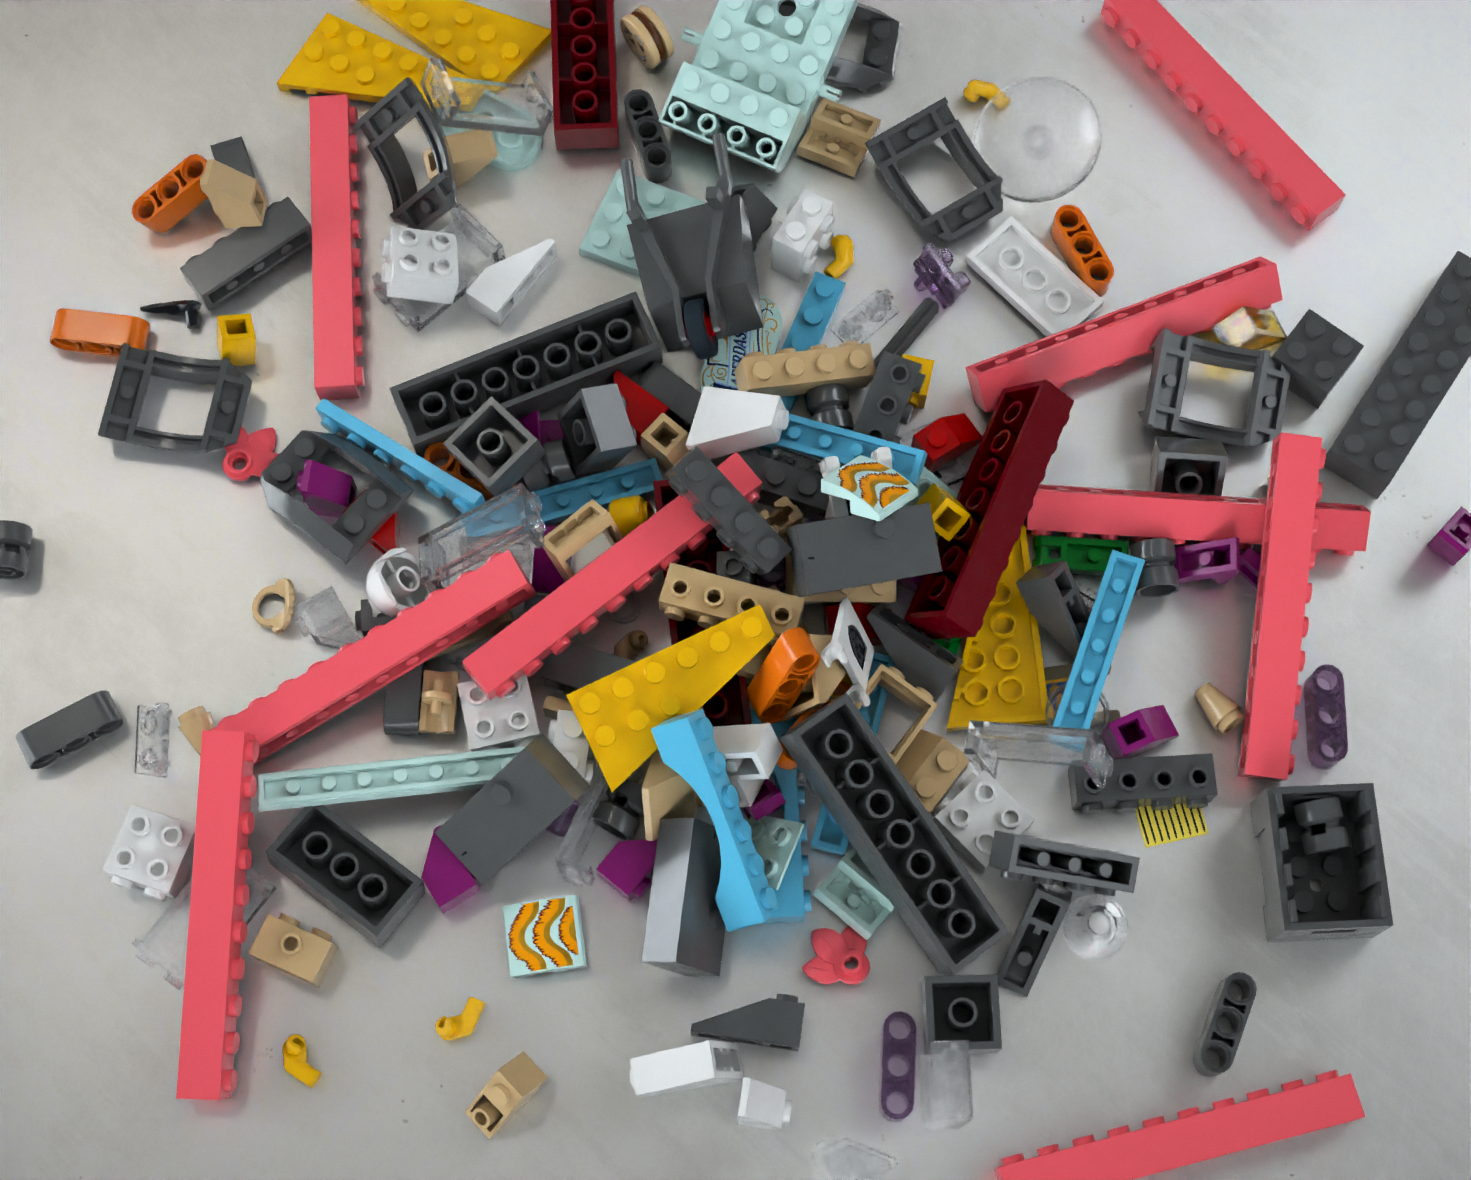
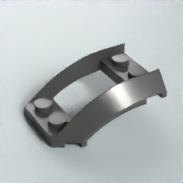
M790 0L784 1L779 7V13L782 16H790L796 10V4ZM858 3L852 18L869 22L863 62L860 64L835 57L825 81L859 89L861 93H867L868 88L878 83H881L882 86L894 80L902 24L878 9Z
M407 77L357 120L353 126L356 130L361 128L370 142L367 147L376 160L391 195L393 212L390 216L392 219H400L409 225L407 228L425 230L458 204L456 179L450 148L443 129L413 79ZM414 117L418 120L428 139L438 176L418 192L410 164L395 137V134Z
M944 97L865 142V145L889 187L922 229L949 243L1003 211V198L1001 199V182H1003L1001 176H997L981 157L959 120L954 118L947 105L949 102ZM941 137L951 156L977 189L932 215L913 192L896 162Z
M1166 328L1160 331L1149 348L1155 350L1145 409L1138 412L1144 425L1190 438L1222 440L1223 444L1249 448L1272 441L1281 433L1291 373L1283 364L1278 365L1270 356L1271 351L1239 348L1189 335L1182 336L1172 333L1171 330ZM1190 361L1254 372L1245 430L1213 425L1180 416Z
M123 343L98 436L150 448L182 452H209L237 444L252 380L243 371L241 373L229 362L230 359L223 358V360L190 358L151 349L145 351ZM151 375L185 382L216 384L203 436L168 433L137 426Z
M307 430L301 431L261 473L260 477L269 509L292 522L325 549L327 548L336 555L345 565L351 561L414 492L411 486L386 466L350 441L337 434ZM333 451L359 468L374 481L331 526L291 495L297 489L298 472L300 470L304 471L305 460H314L322 463Z

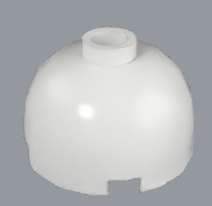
M394 548L389 550L372 564L367 574L366 591L369 599L376 609L385 615L397 616L403 609L415 607L426 600L427 596L436 589V579L431 567L420 555L414 557L406 553L409 549Z

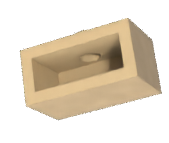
M281 913L279 918L268 914L248 954L256 960L319 988L339 949L330 942L333 936L315 927L312 928L311 932L305 931L298 927L300 921L284 913Z

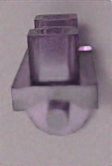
M933 243L926 244L922 248V254L913 263L914 271L919 276L913 285L919 292L928 289L931 295H935L942 307L946 309L951 307L957 297L966 291L971 280L965 272H952L950 266L953 263V255L947 247L936 249Z

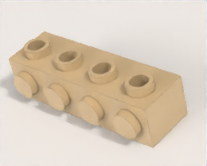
M848 341L840 344L839 347L827 348V345L819 344L805 351L785 348L777 351L776 354L764 355L763 352H751L741 359L734 372L738 391L788 397L805 395L808 390L816 386L830 383L845 385L847 389L864 388L872 381L876 370L870 343L859 344L858 341Z
M671 562L658 600L659 611L664 612L667 618L676 621H683L684 618L694 620L705 629L760 604L775 634V637L768 643L772 647L782 633L791 628L799 627L805 604V598Z

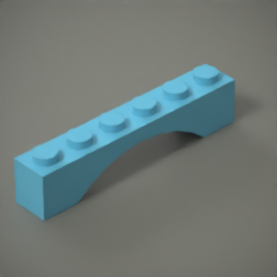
M703 708L663 721L651 728L663 763L676 771L695 790L705 804L715 826L721 856L720 881L715 900L727 932L767 921L778 911L777 897L775 891L768 884L764 873L763 859L756 852L751 838V827L742 815L737 790L730 783L726 772V761L716 746L713 738V726L710 720L705 716Z
M751 709L752 724H761L762 722L759 720L755 710ZM791 718L785 722L778 721L771 724L778 740L798 718ZM776 764L770 775L786 801L782 804L784 820L799 822L805 825L778 890H774L777 897L778 911L761 924L804 922L805 912H811L810 890H804L803 877L809 876L808 855L801 854V842L807 841L806 820L799 821V807H805L804 786H797V773H803L799 767L786 770Z

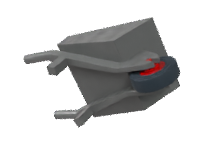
M716 133L712 136L719 178L716 187L706 188L705 199L708 203L647 219L638 201L633 161L631 159L620 161L627 208L626 213L632 224L627 225L647 308L668 352L692 346L694 353L700 360L712 358L718 354V339L764 327L747 204L740 194L731 196L732 176L724 133Z

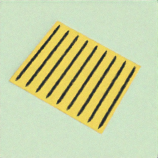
M1173 804V808L1168 810L1155 811L1152 810V806H1138V810L1135 811L1146 848L1209 834L1201 808L1189 809L1186 804Z

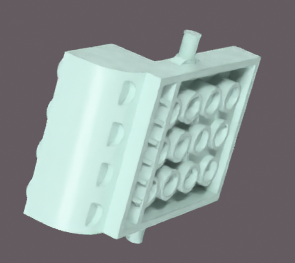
M719 0L710 23L703 34L688 27L684 28L681 40L696 45L697 54L692 64L683 61L658 121L663 126L713 146L712 136L716 133H724L728 153L780 173L787 164L793 150L796 151L818 98L821 96L835 103L839 101L838 97L841 96L842 90L826 85L825 80L857 8V0H790L796 4V10L790 16H782L779 13L781 3L787 0Z

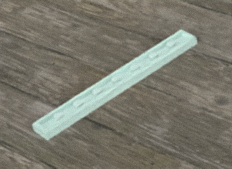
M526 746L257 774V806L259 812L479 789L484 787Z

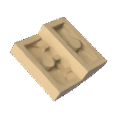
M823 98L812 116L809 129L798 146L797 155L855 178L868 153L865 142L875 137L881 120Z

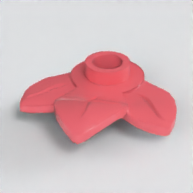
M241 426L237 444L225 447L227 454L223 459L222 466L225 474L230 479L243 481L252 475L261 477V473L279 455L274 453L277 443L274 428L260 429L248 435ZM238 462L246 463L243 469H235V465Z
M849 925L841 934L829 928H820L812 931L811 942L817 956L802 967L803 972L810 979L825 985L839 980L845 984L855 985L866 979L869 974L870 964L867 956L864 954L867 942ZM852 961L856 962L858 966L855 969H848L845 967L846 963Z

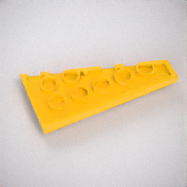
M357 0L450 69L483 83L485 92L494 97L551 40V29L463 0Z
M326 13L276 83L281 91L290 92L291 89L305 90L306 94L318 95L319 92L336 95L347 94L351 100L378 103L400 82L410 77L432 107V110L470 115L486 91L483 83L330 13Z
M1025 525L1021 527V535L1010 553L1008 566L1000 577L995 597L987 608L981 629L977 632L976 637H967L962 657L964 663L960 667L946 732L1050 722L1038 620L1029 612L1016 584L1031 569Z
M760 604L566 695L612 793L658 749L651 728L667 719L700 709L775 637Z

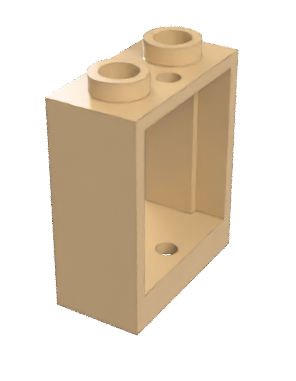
M591 499L539 540V542L566 582L575 575L566 560L601 532L604 533L611 546L615 545L624 536L610 513L595 500Z
M881 663L867 683L866 693L868 697L877 684H879L920 714L891 754L887 751L896 765L938 704L933 701V696L927 690L918 686L915 688L904 680L905 676L898 669L892 666L886 667ZM861 701L855 704L858 710L862 706Z

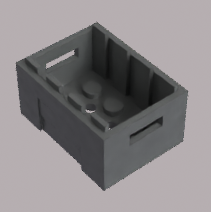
M1373 783L1267 787L1250 803L1254 838L1258 837L1266 905L1263 906L1267 942L1373 938L1393 926ZM1339 797L1344 816L1339 822L1341 825L1346 826L1351 846L1320 853L1314 857L1305 855L1300 838L1304 828L1297 825L1293 806L1318 799ZM1326 825L1318 826L1321 834L1326 833ZM1311 879H1317L1321 882L1322 889L1316 892L1310 888Z

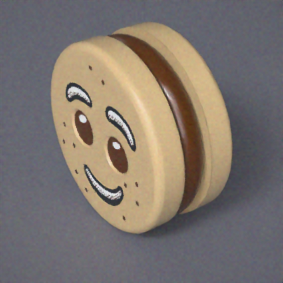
M641 5L631 14L621 18L620 27L624 39L633 54L644 66L653 69L660 62L667 60L674 54V46L670 34L652 9Z

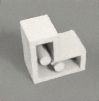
M770 723L713 727V738L718 751L725 758L727 775L739 796V807H751L764 780L769 779L783 748Z

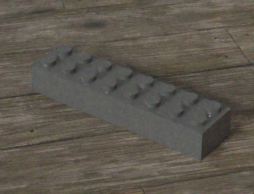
M1460 251L1456 252L1326 453L1325 468L1376 499L1379 498L1392 481L1471 355V258Z
M635 291L389 389L416 454L424 458L425 451L431 444L445 442L491 396L518 420L534 411L541 412L571 400L582 388L613 383V374L617 370L628 377L648 369L653 362L663 363L662 346Z
M847 693L833 698L779 737L939 974H957L1009 933Z

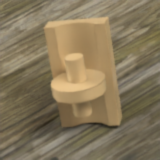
M424 670L419 721L420 733L455 734L459 671L436 672Z

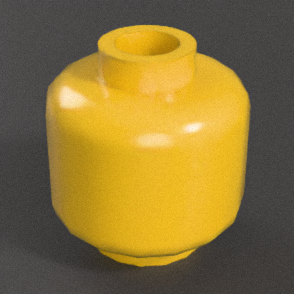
M639 495L614 499L608 506V512L624 537L654 515L651 503L644 501Z

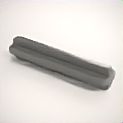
M931 298L923 300L874 359L875 370H877L884 351L900 357L905 353L938 313L939 304Z

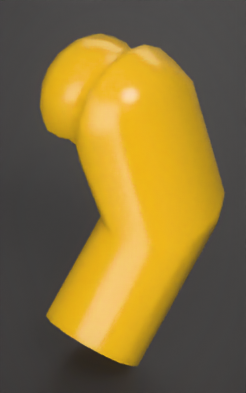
M974 79L967 83L968 86L963 90V95L969 101L976 102L979 96L987 98L999 111L1006 109L1011 102V99L990 82Z
M840 234L834 236L831 240V246H834L833 251H835L836 259L823 270L825 275L838 279L854 263L853 241L849 236Z
M469 997L462 1014L449 1018L443 1016L437 1020L435 1024L437 1034L442 1039L450 1041L470 1035L474 1031L486 1003Z
M299 1034L290 1035L282 1048L284 1069L287 1073L313 1088L319 1081L322 1073L307 1063L306 1041L304 1037Z

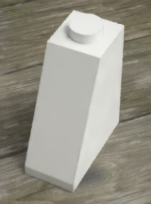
M704 386L687 438L686 447L688 450H691L697 446L710 460L779 442L782 430H785L788 426L789 411L785 408L781 397L778 395Z
M708 1040L630 1059L631 1070L629 1076L636 1096H655L738 1081L745 1077L739 1043Z

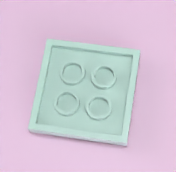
M617 170L579 250L583 256L639 276L627 225L632 224L626 213L627 208L621 170ZM635 176L638 201L647 219L706 203Z

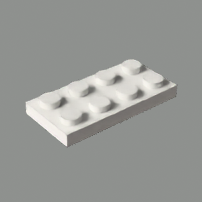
M1012 216L966 256L965 262L1046 337L1086 322L1103 306L1104 300Z

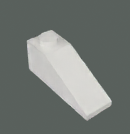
M552 238L546 239L486 267L479 276H474L467 284L465 292L469 307L500 327L558 257L556 241Z
M743 1077L737 1125L781 1131L782 1122L789 1123L792 1106L791 1100H785L786 1090L753 1078Z

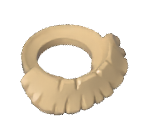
M279 579L275 585L263 588L258 592L252 604V612L256 622L267 629H272L277 635L289 626L295 613L294 586L290 579ZM278 594L285 598V608L277 616L265 619L260 615L259 605L265 596Z

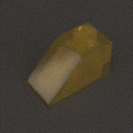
M1242 306L1212 327L1217 337L1215 338L1216 343L1252 350H1262L1283 342L1287 338L1274 311Z

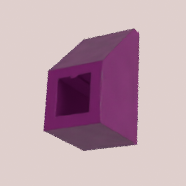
M306 459L304 471L300 470L297 476V490L301 492L303 502L318 516L340 518L342 512L356 498L357 486L351 475L314 460Z
M1164 705L1139 709L1108 723L1101 735L1113 758L1121 759L1133 758L1177 738L1179 733Z
M439 825L433 831L421 878L441 911L445 913L480 890L475 883L477 881L475 876L434 833L441 827Z
M646 839L619 841L596 868L597 875L629 902L635 896L641 898L652 885L650 878L653 875L658 839L654 841H647Z

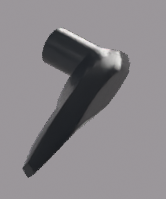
M181 300L140 307L141 311L149 313L184 314L188 329L200 327L197 311L201 308L202 304L198 301Z

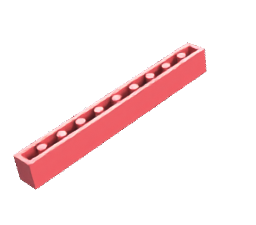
M1104 0L1100 13L1104 21L1121 34L1125 43L1130 48H1134L1143 57L1145 64L1164 79L1166 86L1170 90L1175 91L1185 101L1187 108L1191 112L1196 113L1206 123L1209 131L1217 135L1227 145L1232 155L1241 159L1248 167L1252 176L1260 179L1270 190L1271 195L1289 209L1293 218L1298 223L1303 224L1310 231L1337 211L1346 194L1157 0Z
M347 94L309 97L314 388L320 401L323 398L326 400L360 398L359 386L365 385L363 366H359V356H364V343L362 336H358V326H363L362 307H357V297H362L363 291L361 278L357 277L356 268L362 267L360 248H356V239H361V227L359 219H355V210H360V196L358 191H354V182H359L360 180L359 166L357 162H354V154L359 153L357 134H353V124L358 120L356 106L351 107Z
M1260 256L967 366L965 368L974 403L985 412H994L1004 388L1044 379L1050 381L1057 388H1061L1067 381L1075 378L1090 377L1095 374L1096 370L1107 366L1115 367L1123 364L1125 359L1136 355L1144 356L1151 354L1154 350L1149 348L1164 328L1182 336L1206 333L1211 331L1213 326L1220 323L1238 321L1242 318V315L1249 312L1267 310L1271 307V304L1283 300L1277 265Z
M1281 432L1273 439L1244 710L1245 717L1243 720L1238 776L1280 782L1288 780V775H1291L1294 770L1295 757L1294 754H1290L1291 741L1296 739L1298 733V720L1294 719L1295 706L1300 704L1302 687L1297 685L1298 673L1303 670L1305 664V651H1301L1302 637H1306L1309 627V619L1304 616L1305 604L1310 602L1312 596V583H1308L1309 569L1312 570L1316 558L1315 549H1311L1312 536H1316L1319 528V516L1315 515L1316 502H1319L1323 490V484L1318 482L1319 469L1324 467L1326 460V449L1322 448L1321 437Z
M737 452L717 466L720 472L751 505H754L760 499L759 493L763 482ZM677 496L462 660L464 669L489 700L496 696L499 699L503 698L516 687L514 683L524 674L527 677L535 674L544 665L542 660L552 653L556 656L566 650L572 643L570 639L577 633L586 634L599 623L597 618L607 610L610 613L615 612L626 602L624 597L633 590L640 592L653 581L652 576L661 569L668 571L670 562L677 564L681 559L679 557L681 553L688 548L693 551L702 545L707 539L706 534L714 529V527L709 522L705 523L695 514L692 509V503L685 496Z
M1039 484L1033 499V506L1026 515L1024 525L1034 535L1049 536L1052 531L1065 532L1067 537L1084 538L1085 533L1098 534V538L1105 540H1118L1119 536H1132V540L1137 542L1152 538H1165L1172 540L1177 545L1186 544V540H1196L1199 543L1237 537L1239 538V548L1248 549L1250 547L1252 549L1253 544L1262 545L1267 499ZM1316 502L1315 515L1319 516V528L1316 536H1312L1311 549H1315L1316 553H1320L1321 549H1334L1333 552L1335 554L1347 556L1354 555V551H1366L1371 511L1363 505Z
M509 550L504 553H496L486 561V564L474 571H467L461 574L453 584L444 589H437L431 592L427 599L420 604L403 609L395 619L385 625L373 627L369 630L367 636L355 643H348L342 646L334 656L325 661L312 664L306 673L296 679L284 681L273 693L253 700L249 703L248 708L240 713L223 718L218 723V726L210 731H245L254 734L255 740L259 744L258 760L254 762L255 765L537 593L520 563Z
M202 730L176 1099H229L237 1085V1071L233 1069L234 1054H237L240 1045V1036L236 1032V1019L242 1011V997L238 995L239 980L243 978L245 970L244 959L241 958V945L247 937V924L243 921L244 906H247L250 896L249 886L246 884V870L250 869L252 863V852L248 848L249 834L254 829V815L250 810L251 798L255 796L257 790L256 778L253 776V765L259 756V744L255 740V735L245 731Z
M1337 1070L1315 1075L1317 1082L1304 1086L1302 1079L1281 1084L1283 1092L1270 1095L1268 1088L1247 1093L1248 1101L1235 1104L1233 1097L1213 1102L1214 1110L1200 1113L1198 1107L1177 1112L1179 1119L1166 1123L1163 1116L1142 1121L1144 1128L1130 1132L1129 1126L1126 1125L1108 1130L1109 1138L1095 1141L1093 1134L1073 1139L1074 1147L1060 1150L1058 1144L1037 1149L1038 1157L1024 1160L1023 1153L1001 1159L1003 1166L995 1168L994 1171L997 1180H1134L1365 1118V1114L1351 1073L1339 1076Z

